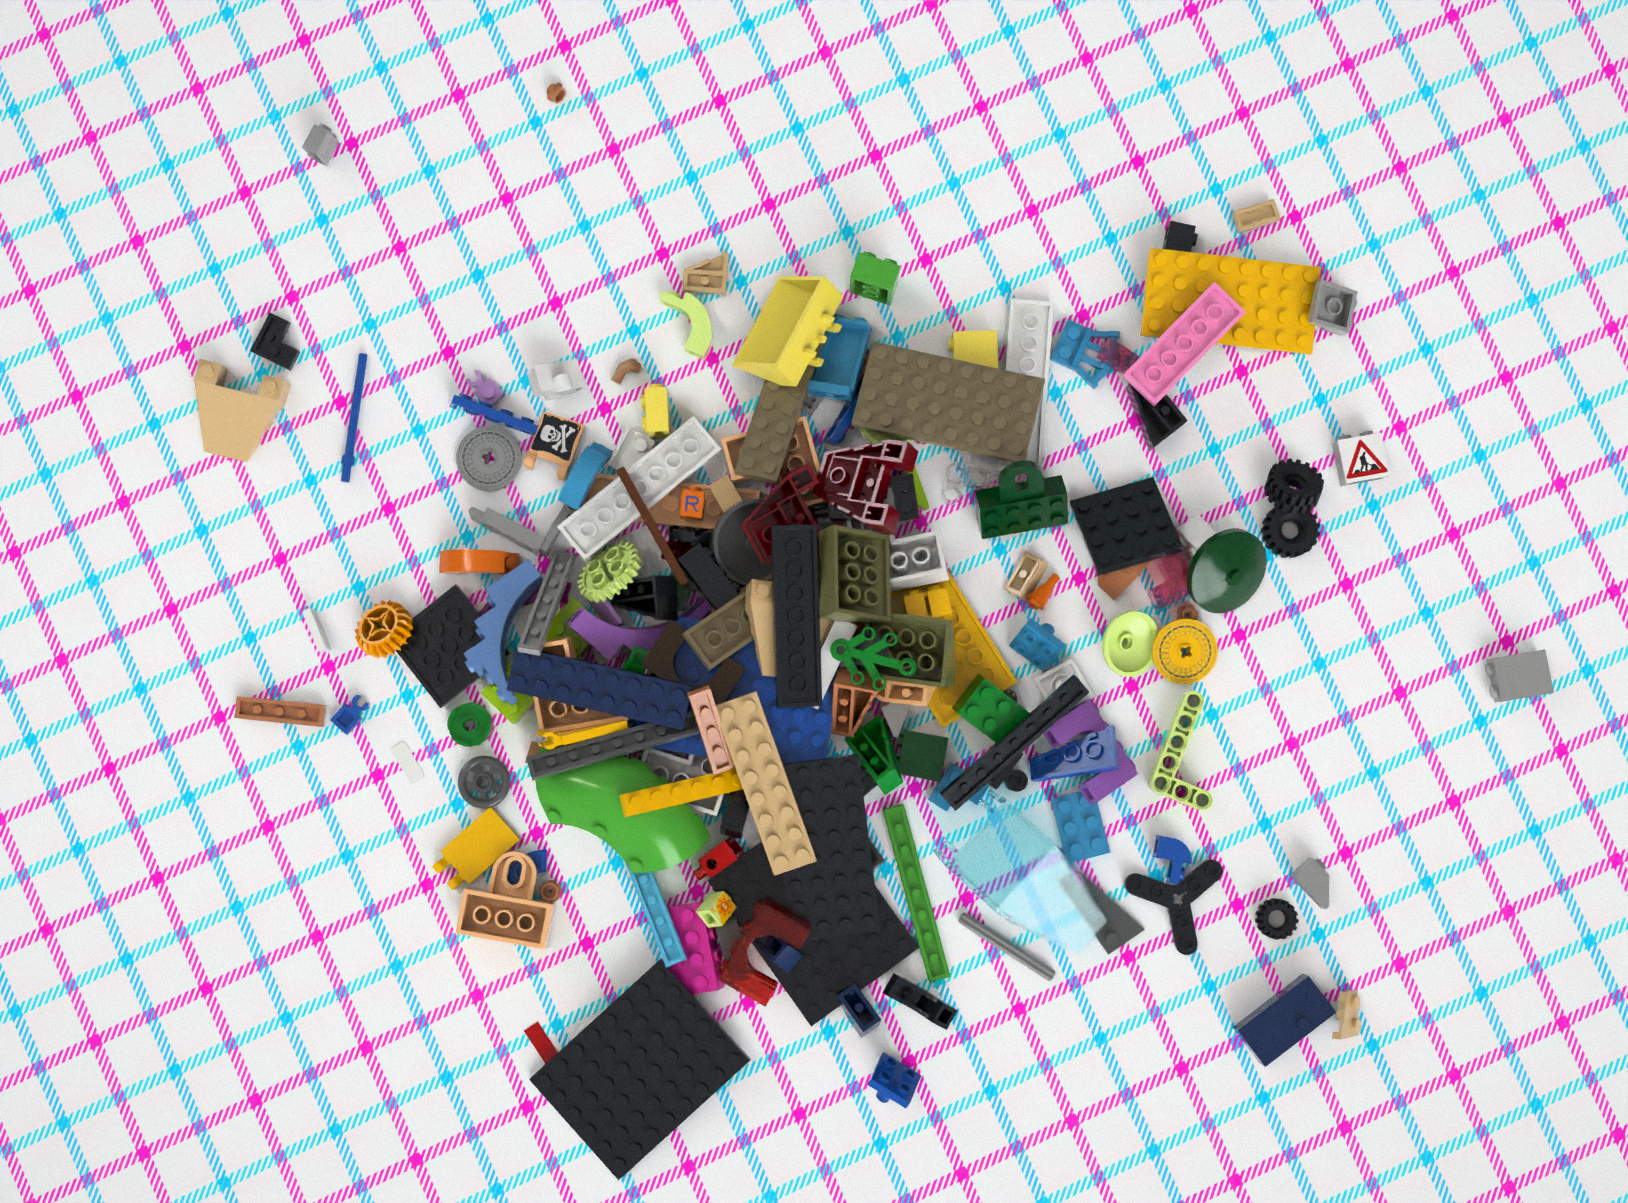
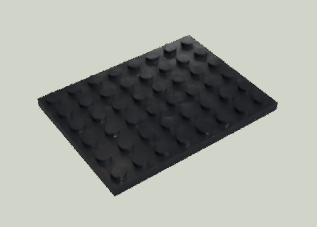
M762 841L708 880L715 892L724 891L731 897V901L736 906L731 915L737 916V923L811 1027L841 1005L837 998L838 994L856 983L860 990L864 989L920 948L876 886L881 931L792 942L783 873L774 876ZM764 922L768 923L803 955L789 973L775 964L750 939Z
M660 959L529 1080L611 1173L620 1180L741 1070L751 1058L675 973L665 966L664 961Z

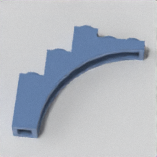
M529 559L485 588L489 595L486 597V600L492 609L474 621L478 626L475 631L482 641L463 653L467 658V661L464 663L471 673L476 671L480 677L484 675L490 685L495 683L498 687L496 691L498 697L502 702L507 700L511 706L517 703L518 699L514 692L507 691L509 680L505 660L507 637L519 609L530 595L541 587L543 581Z

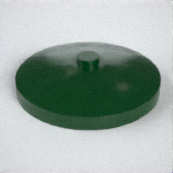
M1238 528L1226 529L1208 538L1196 551L1188 568L1187 588L1192 600L1201 608L1211 613L1230 612L1245 604L1257 591L1265 575L1267 557L1262 542L1250 532Z

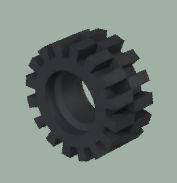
M1271 898L1258 906L1259 910L1255 913L1257 915L1255 922L1258 924V930H1261L1263 935L1279 940L1286 939L1287 936L1293 934V930L1296 931V923H1299V919L1296 917L1298 913L1289 902ZM1275 910L1281 911L1285 916L1284 924L1278 928L1272 927L1269 923V915Z

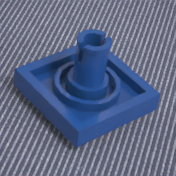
M883 1052L867 1085L878 1091L876 1097L880 1102L887 1103L891 1099L902 1107L907 1108L915 1093L921 1075Z

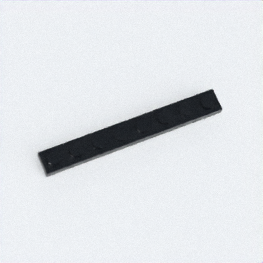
M1073 674L940 792L941 796L955 811L958 810L1089 693L1088 689Z

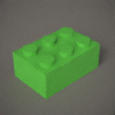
M858 252L850 276L849 293L890 306L898 284L901 266L897 265V262L892 259H878L871 252Z

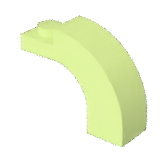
M662 291L659 297L661 304L683 313L691 322L692 328L684 346L685 352L705 361L713 338L712 325L707 310L696 297L688 292L681 299V295L674 291H669V293Z

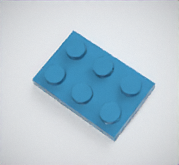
M1081 791L1050 799L1067 864L1111 853L1098 803L1089 805Z

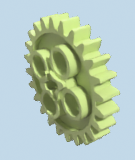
M621 541L619 544L614 542L612 547L608 544L606 550L600 549L598 555L594 554L592 556V561L586 562L588 566L581 569L584 573L578 575L580 578L577 581L579 585L578 590L586 600L588 599L590 602L594 600L595 603H598L600 600L605 602L607 597L612 599L615 593L620 595L622 588L627 589V584L634 582L632 577L638 576L636 570L641 569L640 563L643 561L640 558L642 556L641 553L629 541L627 543Z

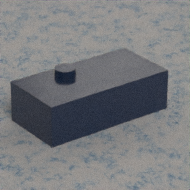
M1301 974L1233 1026V1029L1257 1061L1266 1067L1337 1012L1308 975Z

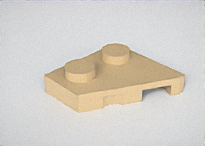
M724 252L722 255L711 260L707 259L698 265L685 268L682 291L726 295L729 252Z
M1358 990L1340 991L1335 1017L1336 1020H1340L1338 1032H1333L1332 1039L1341 1040L1359 1035L1361 1021L1358 1009L1360 1008L1361 1001L1358 996Z

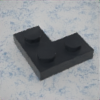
M269 312L250 351L289 371L292 370L300 354L299 350L282 342L291 323Z

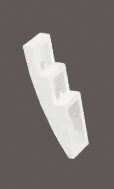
M834 621L822 646V700L841 662L832 657L830 652L831 644L840 638L846 640L852 638L857 626L850 622ZM839 646L837 648L838 653L844 654L845 647Z

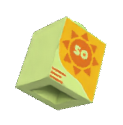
M724 891L709 893L696 910V913L708 928L724 925L736 909V906L731 901V897Z

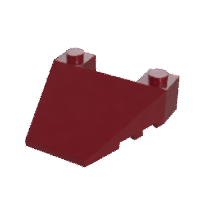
M887 439L882 440V443L872 445L867 443L862 444V447H847L825 452L817 476L819 483L814 486L812 493L874 532L894 535L900 513L889 504H883L893 470L913 472L919 451L909 442Z
M809 462L790 471L741 524L761 564L771 563L770 526L817 524L800 494L819 483ZM804 511H805V513H806V515H807V517H808L809 520H807V519L805 518V516H804ZM840 520L833 523L834 525L843 526ZM817 525V550L819 554V531L821 530Z

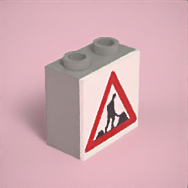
M1373 431L1359 433V437L1353 438L1351 435H1344L1338 437V440L1332 444L1340 487L1384 479L1390 475L1381 433L1373 434Z

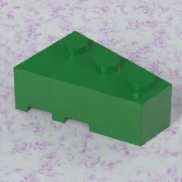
M881 714L858 729L853 737L844 739L853 754H858L859 762L884 795L903 783L890 730Z

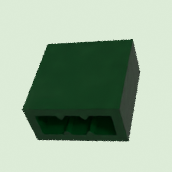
M904 730V733L899 734L897 747H901L899 756H896L901 775L941 782L949 738Z

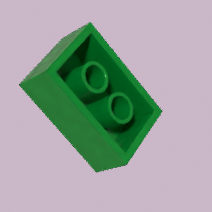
M981 674L976 676L952 707L957 714L995 743L1030 713Z

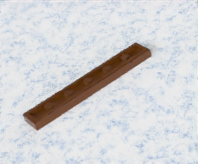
M624 466L617 469L616 472L674 576L680 586L684 588L689 585V582Z

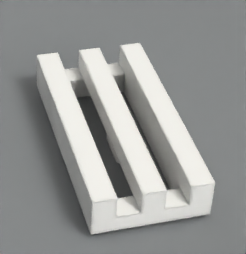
M308 608L303 610V616L317 650L323 653L330 651L331 647L315 609Z

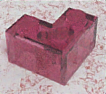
M1181 552L1169 555L1156 562L1165 582L1146 591L1156 611L1190 595L1187 588L1189 567Z

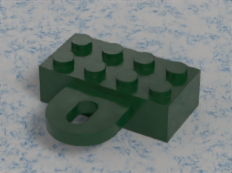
M1028 460L1013 462L1000 472L997 487L975 490L976 518L982 539L1068 524V496L1062 475L1044 478L1041 467L1035 462ZM1018 474H1027L1025 482L1015 483V477Z

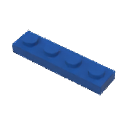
M863 377L857 385L854 401L846 402L823 440L829 445L840 444L845 438V431L852 423Z

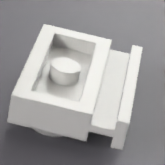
M628 427L607 465L616 470L624 466L627 470L655 447L656 441Z

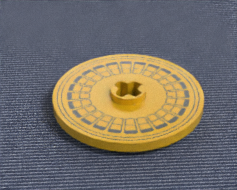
M1188 618L1177 619L1166 624L1157 633L1152 645V659L1156 669L1164 678L1177 684H1191L1206 677L1214 667L1218 655L1217 642L1211 630L1203 623ZM1188 647L1189 654L1181 657L1182 652L1180 649Z

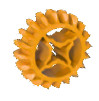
M382 600L379 605L374 603L372 609L367 608V613L361 615L362 620L356 622L358 628L354 630L359 648L367 655L376 658H387L388 654L394 656L395 650H401L400 646L402 644H407L406 638L411 637L409 631L413 629L411 624L413 620L409 611L400 603Z

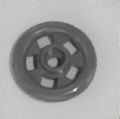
M491 756L472 758L465 763L458 776L460 795L469 805L476 808L487 809L500 804L510 789L511 782L508 769L500 760ZM481 765H490V772L480 771ZM470 771L476 773L473 782L467 781ZM500 773L502 783L495 784L493 775ZM483 778H486L488 780L487 786L481 785V780ZM473 787L480 792L477 798L470 794ZM494 789L497 794L489 799L486 793Z

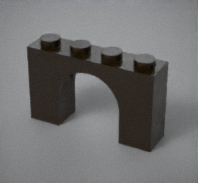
M670 619L640 664L644 667L642 672L647 675H657L660 678L684 683L675 672L674 661L676 654L686 641L682 634L687 630ZM726 658L709 682L693 686L692 691L709 685L715 705L725 702L746 669L732 659Z

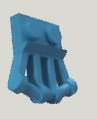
M1067 320L1050 360L1075 371L1092 389H1095L1098 386V382L1108 373H1111V365L1114 360H1117L1119 355L1117 353V343L1120 338V332L1093 331L1089 327L1086 328L1071 320ZM1090 338L1109 339V349L1090 342ZM1088 348L1106 356L1104 362L1101 363L1083 355L1085 349ZM1079 362L1094 367L1098 371L1091 377L1079 366Z

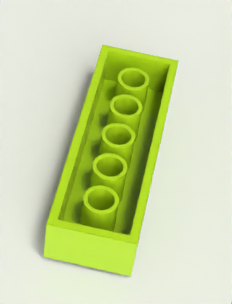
M573 597L554 617L546 640L572 635L576 659H580L591 646L565 623L579 607L587 609ZM512 661L506 666L508 678L510 675ZM489 683L481 692L512 724H517L535 705L533 696L516 692L514 693L518 702L513 706L507 700L502 702L496 694L498 687L495 683L493 685Z

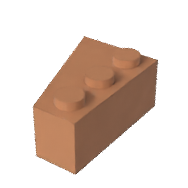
M839 667L833 688L831 734L846 737L854 736L872 700L878 693V690L874 689L872 685L873 680L868 671L858 670L864 673L865 680L863 683L856 685L852 683L850 679L851 674L847 667ZM856 673L854 680L860 682L862 676ZM881 679L876 680L877 687H880Z

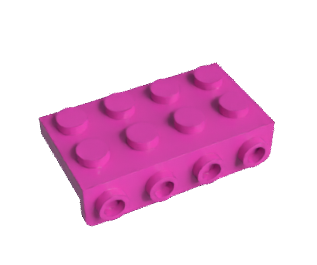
M704 900L667 907L687 956L686 960L669 966V968L693 995L720 990L725 987L727 980L726 973L722 970L721 966L722 952L717 945L716 939L718 935L716 928H708L696 913V910Z

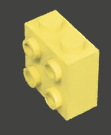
M997 330L955 331L952 333V338H948V351H952L953 359L998 368Z
M651 384L649 388H644L645 394L641 395V407L646 412V416H642V428L650 439L667 438L672 434L670 395L667 387H663L662 384Z

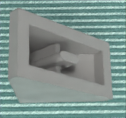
M890 703L880 708L890 732L895 738H898L910 707L909 704Z

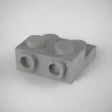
M1322 279L1316 280L1307 323L1322 327L1321 330L1336 335L1348 334L1353 325L1352 317L1357 305L1358 291Z

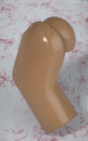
M633 358L619 363L611 380L621 385L626 373L631 371L638 373L641 369V364Z

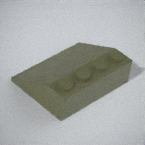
M834 524L819 531V612L821 619L843 622H891L889 535Z
M891 613V622L889 623L865 622V628L873 627L875 631H879V635L890 632L897 635L898 642L894 646H888L890 658L902 660L909 657L917 663V670L911 676L902 675L899 669L874 664L878 672L884 674L883 677L886 680L943 688L954 685L956 658L952 620ZM893 635L887 637L888 643H894L895 638ZM905 663L903 665V669L905 671H910L911 665L909 663ZM862 665L861 670L867 671L865 666Z

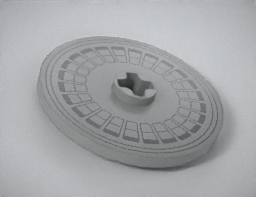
M482 426L470 431L461 440L456 453V464L462 478L472 487L483 491H495L509 485L518 475L522 463V453L516 439L508 431L496 426ZM490 453H492L494 461H489V463L486 464L484 456H488Z

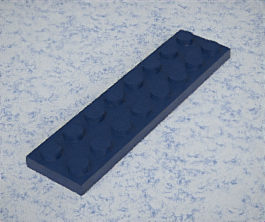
M518 645L515 646L507 691L674 729H684L690 703L687 693L692 691L693 685L542 651L540 656L518 652Z

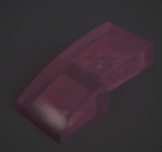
M1108 337L1105 339L1096 358L1113 366V369L1119 373L1124 374L1140 357Z

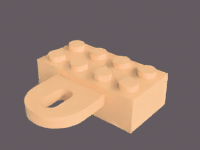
M520 851L507 852L501 855L493 865L488 891L470 887L464 888L455 933L545 949L548 945L555 903L533 899L537 881V866L534 860L528 854ZM514 860L519 861L522 865L520 880L517 884H511L508 881L510 864Z

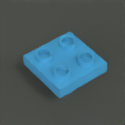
M1030 618L1008 646L1044 672L1064 649L1066 644L1053 635L1055 629L1051 624L1044 623L1041 626Z

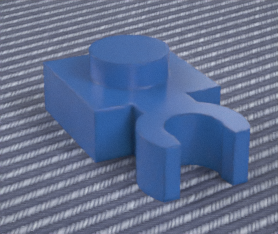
M361 695L354 696L351 706L344 704L330 719L346 735L363 719L359 715L360 711H365L370 706L369 702H366L362 707L358 705V700L362 697Z

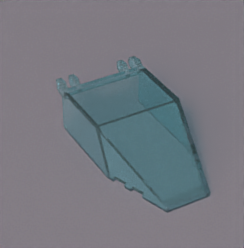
M990 788L988 792L991 797L1001 803L999 807L994 810L986 800L981 798L979 802L992 813L959 850L946 838L942 841L948 849L955 853L950 860L940 849L935 848L933 852L952 873L998 915L1019 928L1077 954L1107 922L1104 914L1073 859L1013 803Z

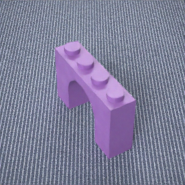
M1089 699L1062 716L1043 734L1054 749L1075 735L1097 733L1106 729L1105 727L1109 726V724L1103 721L1098 707ZM1116 740L1118 770L1098 772L1078 786L1089 805L1099 802L1138 775L1134 762L1126 756L1123 751L1124 748L1118 740Z

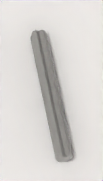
M964 912L959 917L958 922L1044 979L1051 981L1055 976L1056 972L973 917Z

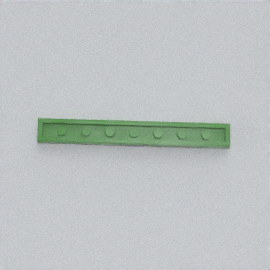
M904 804L882 809L928 981L933 982L951 977Z

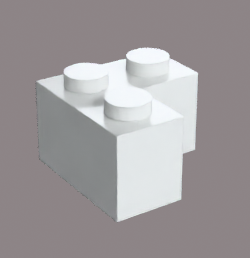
M1200 515L1177 527L1183 549L1187 548L1192 558L1199 547L1208 538L1216 534Z

